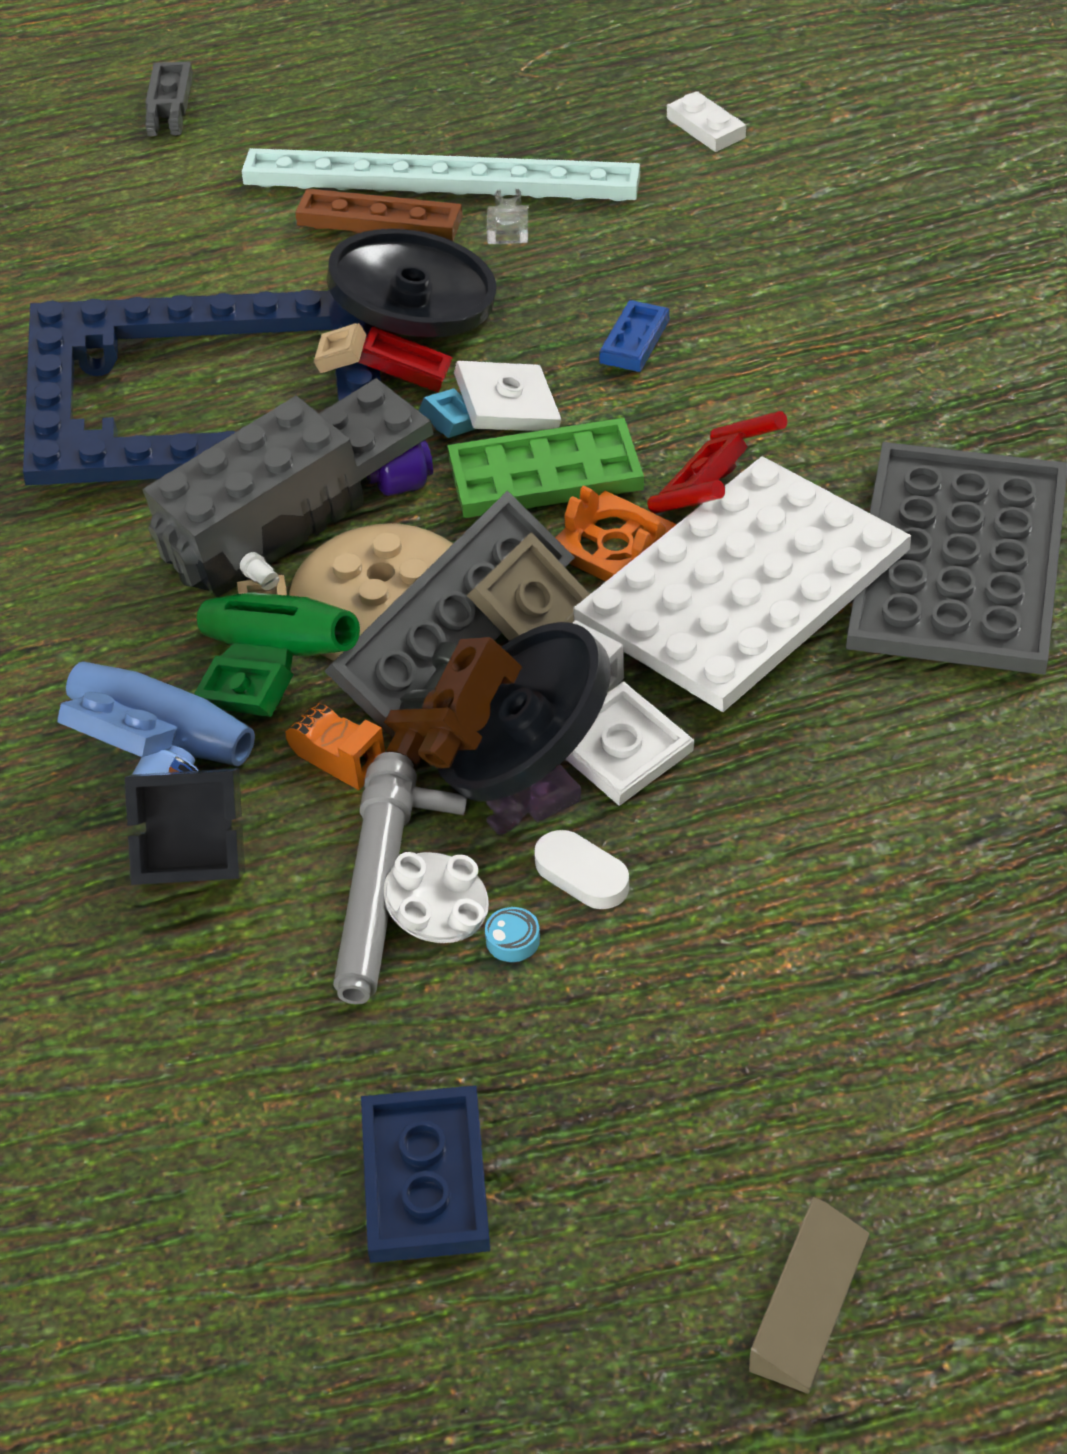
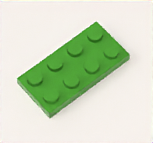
M625 418L447 445L449 463L463 518L482 516L506 491L526 509L569 502L572 496L580 499V490L583 485L594 490L598 495L603 491H608L615 495L644 490V475Z

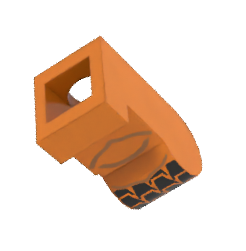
M320 703L313 704L286 731L287 742L299 757L357 790H360L365 784L368 766L374 762L377 755L385 753L382 727L366 719L358 725L344 717L340 718L332 709ZM364 756L367 762L361 767L360 757Z

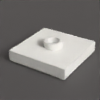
M457 361L454 375L473 428L541 431L559 428L562 419L540 365Z
M623 681L607 693L604 704L592 727L566 760L620 806L693 752L694 739Z

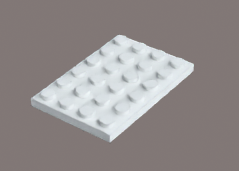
M761 456L725 485V495L723 498L700 505L573 608L574 621L577 620L623 644V652L721 712H724L910 550L911 535Z

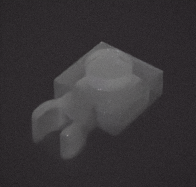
M519 189L515 190L516 195L510 199L502 198L501 190L495 192V206L487 208L488 244L528 243V205L522 206L521 191Z

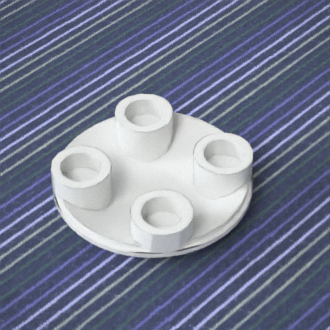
M404 852L397 857L384 882V902L389 914L402 929L425 941L453 943L470 937L482 926L488 913L489 902L486 888L477 875L478 866L473 859L461 854L451 857L432 852L417 854Z

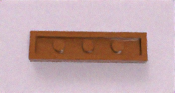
M307 188L295 211L298 226H308L316 229L347 230L355 233L378 229H406L437 235L451 241L454 240L463 218L462 204Z

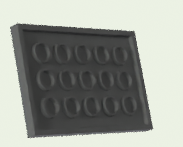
M883 442L870 514L910 534V550L854 598L846 649L1046 675L1067 481V463Z

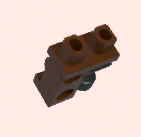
M491 637L460 639L457 645L451 642H440L431 658L432 665L436 670L424 689L405 693L399 699L402 701L399 710H390L384 722L395 732L386 752H395L407 756L412 761L414 768L418 767L422 758L437 768H450L459 750L477 749L482 739V736L477 731L481 730L488 722L490 703L500 684L514 683L522 669V666Z

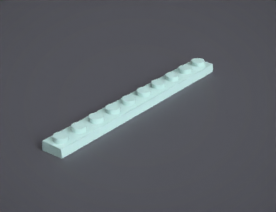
M250 148L242 168L244 185H259L261 187L292 186L301 189L318 187L336 188L338 190L368 189L378 192L393 190L413 191L415 193L444 192L456 195L468 193L491 194L497 197L519 195L534 198L570 197L575 200L595 198L624 201L637 200L640 163Z

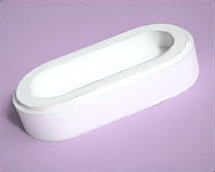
M567 830L549 832L536 843L534 852L535 866L538 873L585 905L595 909H609L621 904L626 899L629 893L628 869L620 860L580 835Z

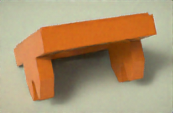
M583 485L580 490V499L574 496L569 499L565 512V528L555 538L575 557L569 564L606 582L677 524L608 491H603L598 495L594 490ZM609 517H618L626 521L620 529L604 530L595 525L599 520ZM582 536L597 543V551L593 555L583 549L581 545ZM618 538L626 541L628 546L619 551H612L606 549L603 544L609 539Z

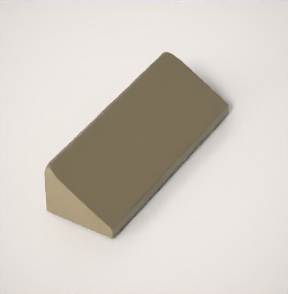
M813 1197L753 1342L749 1372L807 1394L811 1390L870 1234L818 1198Z

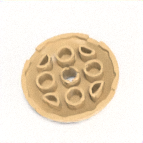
M387 523L358 527L331 538L315 549L296 571L291 583L289 596L309 597L354 613L360 624L361 635L453 543L434 532L411 525ZM343 652L321 655L335 661Z

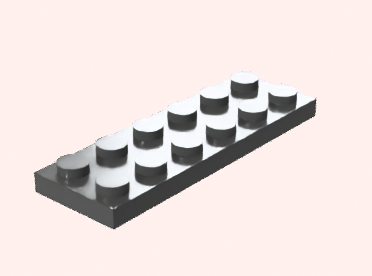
M506 491L359 636L356 645L352 649L344 651L324 672L393 738L395 732L384 722L390 710H399L402 703L399 699L405 693L424 689L436 670L432 665L431 658L440 642H451L457 645L460 639L491 637L495 641L502 633L472 602L467 594L522 539L532 532L564 567L575 557L519 501Z

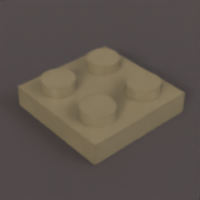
M532 532L522 539L467 594L472 602L509 641L542 625L557 622L573 623V608L590 595Z

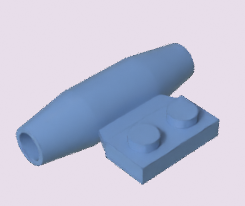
M85 661L75 665L68 676L66 693L72 700L61 703L57 721L60 724L140 757L170 749L171 746H177L186 750L195 758L240 766L249 757L255 740L252 728L202 697L136 671Z

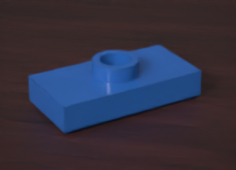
M629 300L599 351L600 363L641 372L669 322V308Z

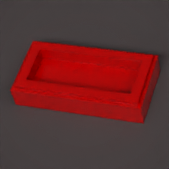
M371 327L358 363L439 393L453 357L381 329Z

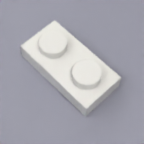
M698 91L687 94L683 98L667 105V119L714 152L746 138L745 123Z

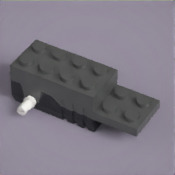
M377 378L320 413H317L296 395L143 488L152 515L151 524L148 526L149 532L157 544L161 558L166 563L173 564L182 584L185 586L210 591L218 598L236 587L237 582L250 578L254 582H258L264 590H271L278 584L279 577H277L278 574L273 571L274 569L270 564L307 542L308 536L311 534L318 535L327 529V524L330 522L335 524L346 517L345 513L349 510L354 512L364 505V495L360 480L432 436L431 420Z

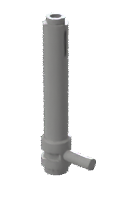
M385 752L377 755L374 762L368 766L364 784L365 790L362 793L360 814L363 822L333 983L338 997L349 1004L366 1003L377 990L389 912L384 902V882L389 874L388 872L391 871L390 869L394 866L395 860L399 856L403 828L410 821L412 807L464 815L467 798L463 795L416 787L417 774L413 769L412 761L407 756L395 752Z

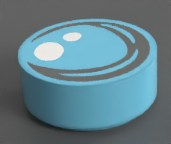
M508 907L496 911L489 917L485 925L487 949L495 958L506 962H519L529 958L536 952L540 944L538 920L531 912L519 907Z

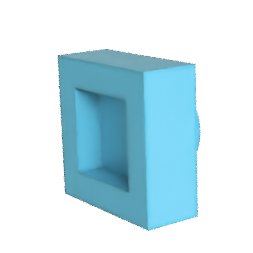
M454 388L423 398L419 412L431 420L433 427L447 438L475 430L463 397Z

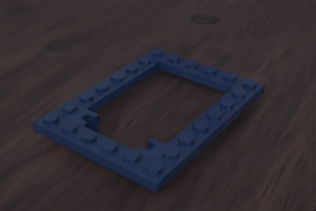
M302 290L300 292L279 293L264 291L256 294L230 295L220 293L210 296L176 295L164 298L133 297L117 300L89 299L86 301L30 303L23 460L25 486L160 479L165 474L170 473L203 451L237 432L224 431L118 437L114 417L102 418V429L86 430L84 419H73L74 360H79L80 368L89 375H105L112 370L118 358V339L316 330L333 331L360 323L367 338L371 327L374 326L347 312L336 302L329 290ZM103 348L104 356L98 359L89 356L87 349ZM358 362L335 369L338 401L376 378L381 381L379 370Z

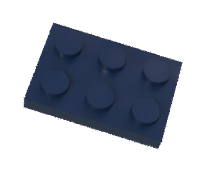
M477 1086L361 1096L367 1245L370 1263L491 1251Z

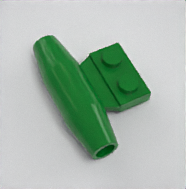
M249 592L207 599L200 605L197 612L199 630L205 636L231 646L221 656L214 657L194 695L208 700L225 711L271 717L281 702L284 692L294 675L291 672L293 656L305 657L352 649L360 635L358 618L348 610L309 597Z

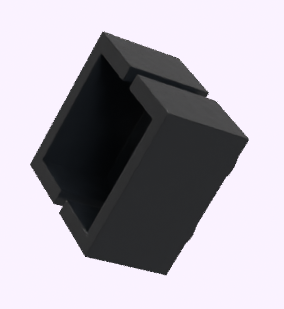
M239 768L133 774L124 777L127 826L146 822V832H136L128 836L131 885L239 879L245 874L243 826L232 827V820L242 816Z

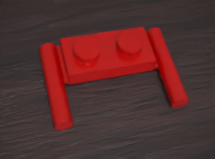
M777 411L712 429L710 433L711 440L707 441L658 495L649 497L647 502L649 511L658 514L688 506L693 507L701 503L723 498L725 486L719 479L726 477L737 467L736 460L748 448L743 439L786 428L788 423L786 414L782 411Z

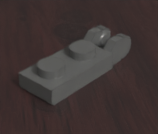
M160 62L153 64L145 102V123L148 136H157L159 132V117L169 119V129L172 135H181L183 116L186 115L193 78L191 62Z

